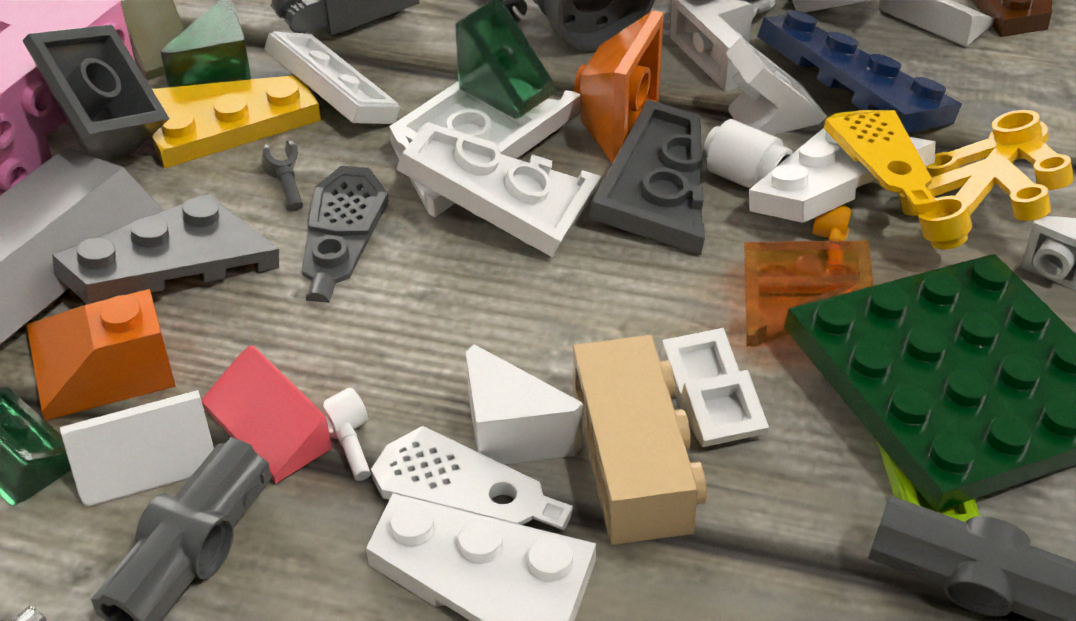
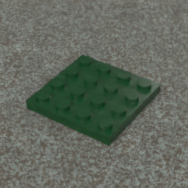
M996 254L788 309L784 324L785 330L935 512L1076 465V333Z

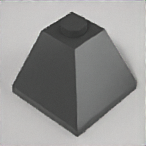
M113 25L29 33L22 40L62 115L87 155L101 160L131 155L170 119Z

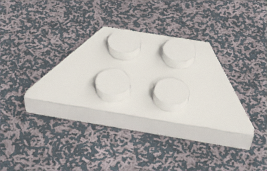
M465 76L389 126L391 145L400 160L402 152L423 126L430 122L494 142L499 148L500 154L517 159L581 113V94L565 90L560 100L533 96V85L513 82L497 83L492 79ZM410 178L428 214L437 217L455 204L453 201Z

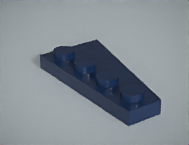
M789 10L786 15L763 18L757 35L758 38L798 66L819 67L820 70L816 79L829 88H840L855 92L851 103L860 110H895L907 133L953 124L962 103L945 95L946 88L942 84L928 78H913L900 71L902 65L898 61L880 54L870 55L858 49L859 42L851 36L839 32L828 33L816 26L817 20L809 14Z

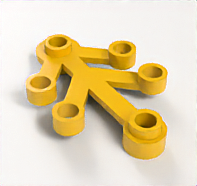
M1018 110L1005 113L992 122L993 131L988 139L950 152L935 154V163L926 166L932 177V182L927 189L937 201L932 210L926 213H918L905 195L898 193L902 212L911 216L918 215L922 235L926 240L930 241L932 247L947 250L963 245L968 240V233L972 229L970 215L995 184L1010 196L1014 218L1021 221H1033L1043 218L1051 212L1048 190H1057L1070 185L1074 181L1071 158L1064 154H1057L1045 144L1049 139L1048 127L1040 122L1037 112ZM1019 159H1026L1034 167L1036 184L1012 163ZM978 161V162H976V163H973V164H970V165H967V166H964V167H961V168H960V166H963V165H966V164H969V163ZM962 187L955 196L936 198L937 195Z

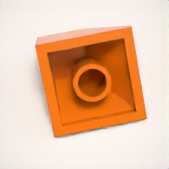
M652 10L599 45L587 65L582 64L577 71L574 92L581 94L580 120L611 163L615 160L646 101L649 99L659 102L664 12Z
M150 289L83 305L26 324L41 410L45 421L176 387Z

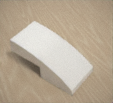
M724 328L662 340L659 351L661 360H669L671 363L676 399L680 408L685 410L689 426L702 447L767 434L769 426L748 370L739 371Z

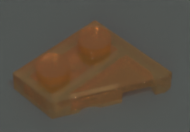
M869 240L744 242L746 347H756L788 335L789 333L785 330L784 324L788 309L791 307L874 286Z

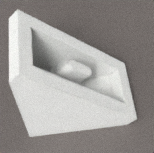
M475 344L466 351L468 394L477 452L505 465L575 456L582 449V402Z

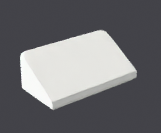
M880 0L878 8L882 12L963 47L971 44L991 27L994 22V18L952 0Z
M198 390L60 427L78 494L85 507H91L190 479L214 449Z

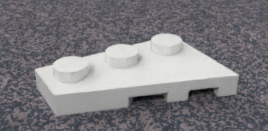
M430 122L423 126L402 152L396 170L414 179L421 185L430 188L469 210L474 215L487 220L551 257L556 253L601 178L600 175L584 170L581 171L578 178L551 170L552 160L533 154L528 162L500 154V150L494 142Z
M823 128L749 189V208L751 212L804 223L856 199L857 187L872 182L879 184V182L860 161H854ZM910 137L925 166L935 163L936 141Z
M394 493L366 547L369 566L434 607L446 605L470 621H575L596 562V543Z

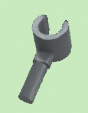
M287 140L285 152L288 159L279 161L271 156L269 144H265L261 159L264 171L269 176L278 178L281 182L289 209L291 211L301 209L303 203L293 171L298 156L297 145L295 142Z

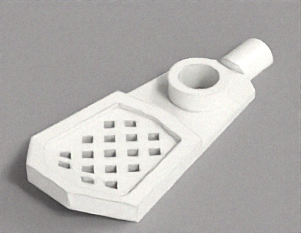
M424 426L386 445L371 468L372 479L381 497L390 500L394 493L519 525L534 519L564 530L568 525L573 510L572 505L544 496L539 481ZM499 495H507L514 499L508 504H497L492 501L494 497Z

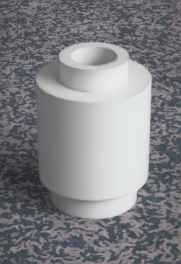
M733 119L725 121L721 127L715 126L709 132L703 147V156L707 158V169L709 172L749 189L793 154L790 148L783 146L782 139Z

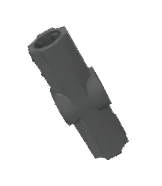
M230 437L226 443L217 444L176 496L167 493L156 496L142 513L137 525L135 546L91 598L96 615L105 621H161L195 576L203 579L213 576L221 568L229 554L233 542L235 524L272 478L269 462L260 457L252 445Z
M889 496L868 559L943 586L944 593L951 601L974 613L997 617L1013 612L1035 621H1076L1075 561L1031 546V540L1024 531L1004 520L978 516L963 522Z

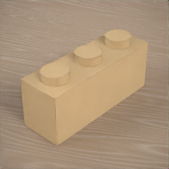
M652 335L574 344L573 391L575 399L583 403L582 429L610 546L694 534L696 507L698 504L706 503L707 487L701 463L699 461L690 462L686 451L690 449L691 443L686 412L684 409L674 410L672 400L675 398V381L670 361L659 360Z

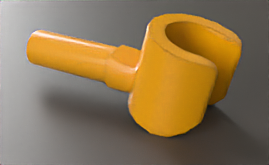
M844 205L815 217L812 231L813 235L829 239L827 245V277L833 280L842 277L843 247L848 237V224L851 218V209Z

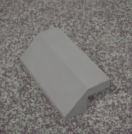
M66 147L0 195V347L22 330L26 324L32 322L71 290L54 275L52 254L78 245L85 239L98 237L132 224L137 219L150 217L164 211L124 167Z

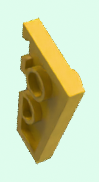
M296 75L152 89L170 119L149 140L165 169L321 121L319 103L307 85Z

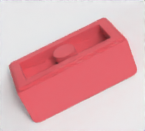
M253 345L247 347L239 354L201 399L203 408L230 437L252 445L255 452L269 462L271 480L275 484L332 449L325 415Z

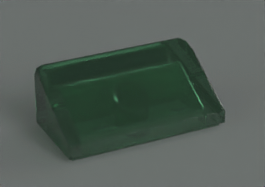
M1 387L0 496L9 505L14 506L28 500L71 471V466L61 434L10 388Z

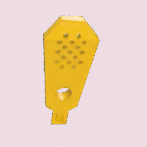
M895 110L836 113L825 119V131L854 161H860L878 180L881 187L891 192L903 193L918 213H926L935 207L937 201L927 189L932 182V177Z

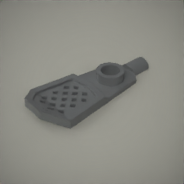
M341 165L315 186L302 266V275L311 280L306 301L330 303L335 284L350 279L389 202L388 192L369 167ZM330 252H335V253H336V254H333V255H324V254L330 253Z

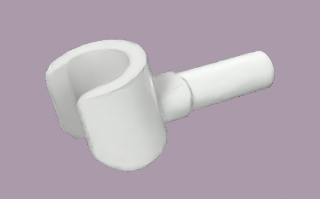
M347 388L326 399L323 408L326 414L330 437L333 439L338 438L340 445L343 446L355 480L363 481L369 478L371 472L354 429L368 422V413L355 390Z

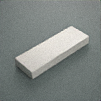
M274 31L268 34L264 50L352 123L394 124L401 108L398 103L312 34Z

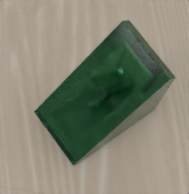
M219 0L160 50L168 87L252 79L245 39L233 0Z
M492 0L455 23L459 89L514 119L522 117L559 91L502 0Z

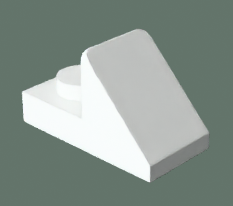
M672 0L670 39L725 92L739 87L733 79L738 70L725 52L740 37L750 43L753 6L751 3L740 0Z
M740 37L725 52L738 70L733 79L743 90L728 107V111L734 120L770 135H776L818 125L827 117L803 85Z

